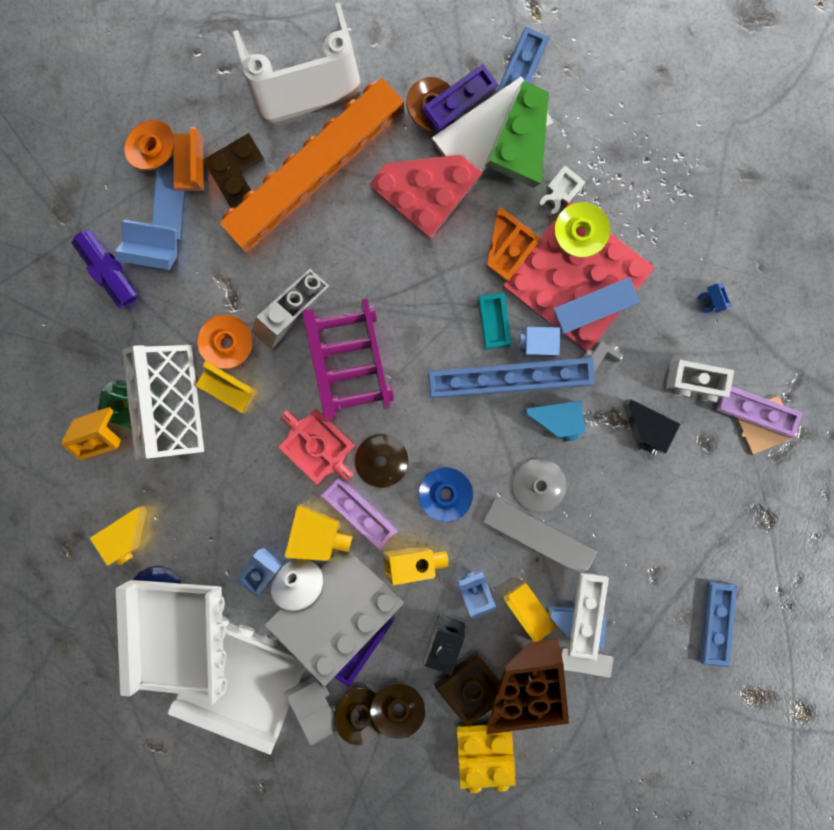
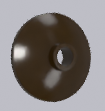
M377 434L365 439L358 447L355 455V467L358 475L364 482L373 487L386 488L395 485L404 477L408 468V453L404 445L395 437L386 434ZM384 456L387 460L386 465L378 466L376 463L377 457Z
M389 684L380 689L372 701V721L375 727L387 737L394 739L409 737L420 729L425 719L424 700L421 694L408 684ZM395 704H401L404 708L402 711L397 712L393 707Z
M366 688L352 689L345 693L337 703L334 713L335 728L339 736L349 744L357 746L369 744L381 733L375 727L371 717V705L376 695L372 690ZM358 711L359 718L358 720L354 721V712Z

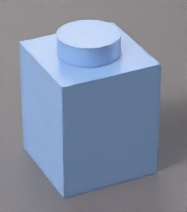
M526 327L524 334L520 333L519 350H523V356L526 357L559 356L560 328Z

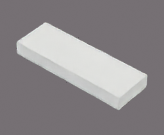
M579 572L567 654L569 657L597 661L609 580L607 576Z

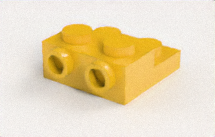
M487 725L457 727L460 789H466L469 793H478L482 788L493 787L494 790L503 792L508 790L509 786H516L512 731L486 734Z

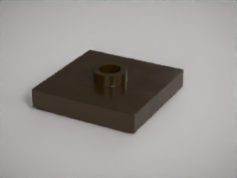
M477 651L454 668L452 675L446 674L435 682L434 686L466 726H470L492 710L501 680Z

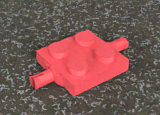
M317 408L300 421L288 410L280 417V420L291 430L288 437L278 448L314 483L318 485L328 474L334 471L345 482L354 475L342 463L346 455L356 445L331 421L325 422L324 415Z

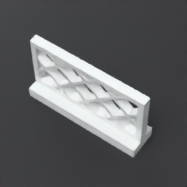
M142 345L131 346L122 350L135 460L204 452L197 386H195L196 378L192 345L144 347ZM175 352H184L185 364L181 369L170 360ZM146 353H154L162 360L156 370L147 364ZM166 364L177 373L170 383L159 375V372ZM180 377L188 383V391L184 396L173 387ZM154 379L165 387L159 397H156L150 391V384ZM169 391L180 400L173 410L162 402ZM183 404L191 409V417L187 423L176 414ZM158 406L169 414L162 425L155 421L153 412ZM172 419L183 426L176 437L165 429ZM186 431L194 436V448H187L180 442ZM162 433L172 443L166 451L158 452L156 440ZM175 446H178L180 448L177 450H173Z

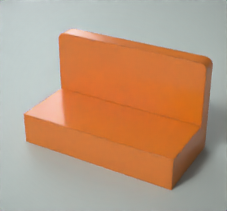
M190 127V134H173L175 139L174 189L176 191H204L203 136L196 127Z

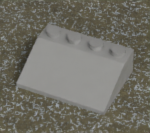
M339 550L320 569L323 574V587L321 593L311 605L298 611H287L281 608L265 624L324 687L404 604L377 575L350 551Z

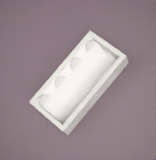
M522 77L518 78L433 136L431 139L442 157L463 155L481 171L487 168L485 166L515 91L525 80ZM548 112L546 127L553 123Z

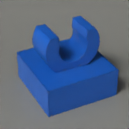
M723 282L707 287L709 292H703L698 295V300L705 297L711 300V305L703 309V313H709L714 310L718 313L732 308Z

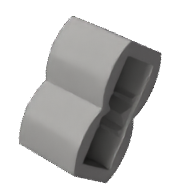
M314 676L285 692L310 746L337 731L334 723L336 707L334 704L329 707L326 697L330 694L326 686L324 687L321 682H317Z

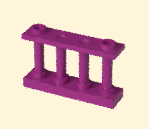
M362 299V311L321 319L320 316L315 317L313 309L302 311L325 422L336 420L335 413L340 412L341 408L382 400L383 410H386L390 407V401H394L391 385H386L374 332L373 323L377 322L374 306L369 307L368 299ZM365 321L368 337L326 345V342L320 343L318 333H322L323 329ZM365 348L371 349L372 364L337 371L326 370L324 359H329L330 355ZM376 374L379 390L337 398V395L331 396L329 386L334 385V382Z

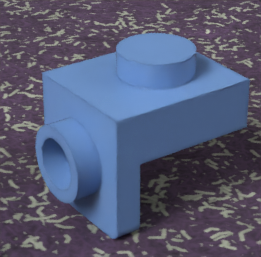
M472 572L462 577L461 581L457 582L471 619L497 609L483 573L477 574Z

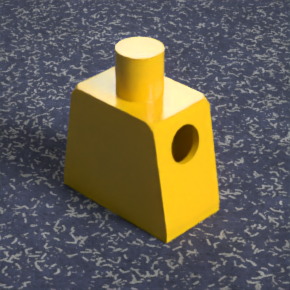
M300 504L296 509L285 557L329 561L332 557L333 549L349 552L353 536L338 533L340 520Z
M426 546L382 551L385 578L392 585L435 578V569L448 568L446 551L433 553L432 549ZM422 559L421 565L416 568L417 561Z

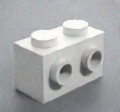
M676 360L670 362L666 389L674 390L673 395L690 397L691 394L701 395L700 400L717 403V399L729 398L734 370Z

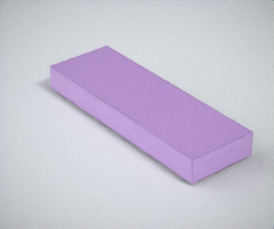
M732 386L729 398L718 399L715 411L788 438H795L803 413Z
M340 476L320 495L379 551L398 532L390 522Z

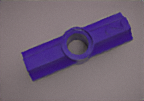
M92 230L81 231L75 235L71 244L87 264L86 269L95 282L106 290L118 308L122 309L134 303L139 294L124 275L122 265L119 261H115V256L105 249Z

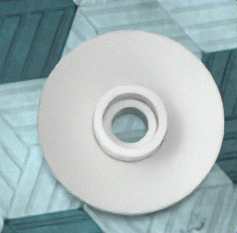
M298 559L285 564L276 573L271 584V595L274 602L280 608L287 611H298L308 607L321 593L323 574L320 568L310 560Z

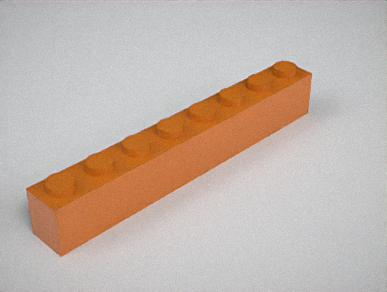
M383 78L377 82L369 83L363 90V95L357 100L352 99L343 108V113L337 118L332 117L323 126L324 130L317 136L312 135L304 142V148L296 155L295 153L289 155L284 160L283 166L276 173L274 171L270 172L263 179V184L257 190H250L243 197V202L237 208L233 207L225 212L222 216L223 220L219 224L245 252H248L404 112V101Z

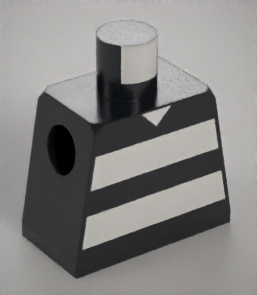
M439 614L422 662L424 666L452 675L464 642L465 623ZM446 628L452 629V630H454V631H456V632H451V631L447 630Z

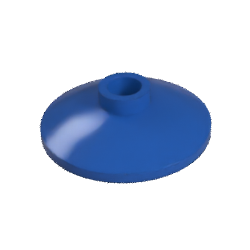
M443 467L431 471L423 479L419 488L421 507L428 516L437 521L451 522L461 518L467 513L473 501V489L469 479L462 472L454 468ZM443 489L450 490L451 496L448 499L441 497L440 493Z

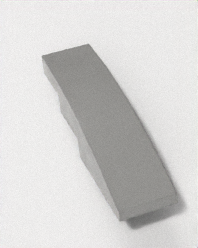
M495 498L483 521L489 526L578 573H587L597 554V551L497 498Z

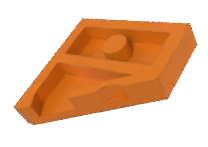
M499 207L486 267L503 280L509 281L541 240V237L502 207Z

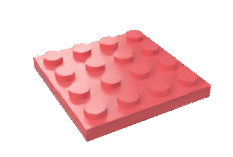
M569 202V204H567L565 208L573 203ZM556 218L511 279L506 281L503 288L551 326L560 328L552 310L553 308L629 277L637 291L655 267L611 233L606 245L595 255L584 258L572 256L566 253L556 240ZM577 228L576 234L578 236H584L585 230L583 228ZM619 312L563 335L586 352L588 348L591 349Z

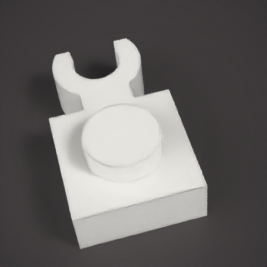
M564 165L546 188L552 194L542 197L538 206L541 208L546 202L552 203L554 208L549 214L552 217L558 212L560 201L566 205L569 204L586 182Z

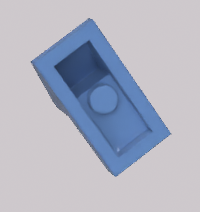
M259 549L253 555L237 579V582L258 597L280 570L283 563L266 549Z

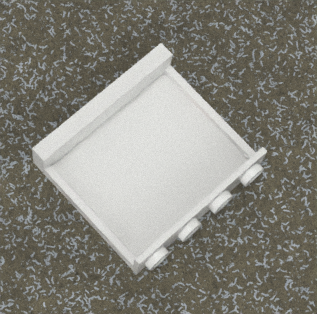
M129 580L116 588L120 696L130 697L138 690L207 696L208 705H213L225 693L227 688V680L224 678L226 653L223 651L225 625L222 624V612L225 601L224 597H222L221 587Z
M222 616V624L225 625V636L223 639V651L226 653L224 678L227 680V688L225 693L213 705H208L207 696L178 694L170 706L168 715L271 755L290 708L285 692L299 684L305 666L284 644L280 643L277 637L268 634L261 636L254 633L255 630L247 625H239L238 627L229 623L230 620Z

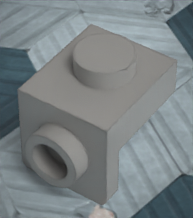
M601 341L592 350L588 348L582 358L593 357L595 372L605 356L614 362H619L623 359L624 355L619 353L620 348L612 342L606 341L604 343Z

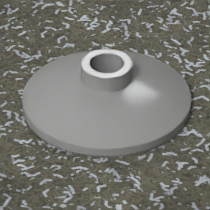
M540 458L532 459L522 464L516 471L512 484L513 493L517 501L524 508L533 512H546L554 509L563 500L566 493V478L563 471L554 462ZM537 482H545L546 486L543 491L536 489Z

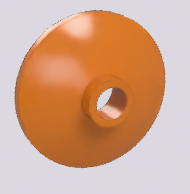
M148 120L137 125L130 132L125 142L124 152L126 159L133 167L139 170L147 171L160 167L170 158L174 151L175 139L173 130L169 125L160 120Z
M218 315L209 319L201 327L197 340L198 349L203 359L221 369L233 368L243 363L249 356L253 343L252 334L248 326L241 319L232 315ZM225 339L231 340V345L228 348L222 346V342Z

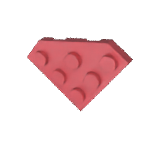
M463 155L391 162L383 165L369 185L426 235L433 237L483 172Z

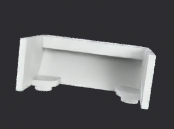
M340 2L335 3L340 30L332 32L326 37L324 41L326 57L273 72L271 63L266 56L262 54L248 56L239 31H233L253 100L260 117L264 121L274 123L340 105L352 99H357L361 94L362 86Z

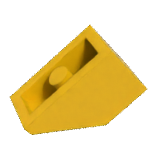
M145 506L135 508L90 538L107 566L116 562L120 566L133 558L131 552L138 549L147 513Z

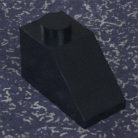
M632 399L625 400L623 406L634 440L642 444L640 449L654 456L657 452L667 453L681 424Z

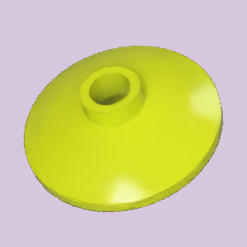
M577 202L567 206L559 214L555 223V237L559 246L566 253L575 257L584 258L595 255L603 249L610 236V223L606 214L598 206L588 202ZM583 228L585 230V235L578 236L576 234V229Z

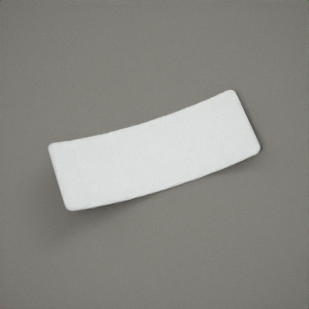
M564 648L562 650L564 670L606 678L611 677L614 660L612 656L598 654L597 661L569 657L567 655L568 649Z

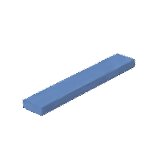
M593 357L428 371L430 398L595 386Z

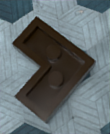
M248 133L204 158L203 162L228 205L233 208L242 203L243 197L251 190L241 172L262 161L264 158Z

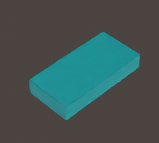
M505 292L478 296L484 350L511 347Z

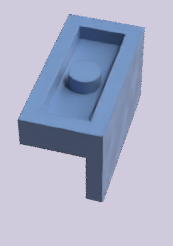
M126 219L122 221V242L115 250V261L169 270L177 259L176 228Z

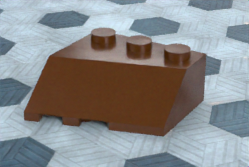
M558 639L530 642L505 666L486 728V734L569 724L564 663Z

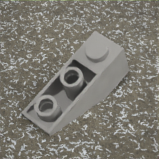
M308 269L256 317L251 332L272 350L303 318L302 311L310 310L330 286L315 272Z

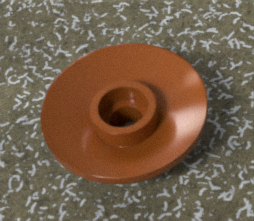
M425 77L416 81L408 91L406 98L408 113L411 119L425 130L435 131L420 110L451 87L444 80L436 77ZM453 120L451 123H449L448 125H446V126H445L444 128H442L440 131H442V130H444L445 128H447V127H448L449 125H451L455 120Z

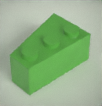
M523 81L518 86L486 161V167L533 188L541 184L549 92L526 81Z

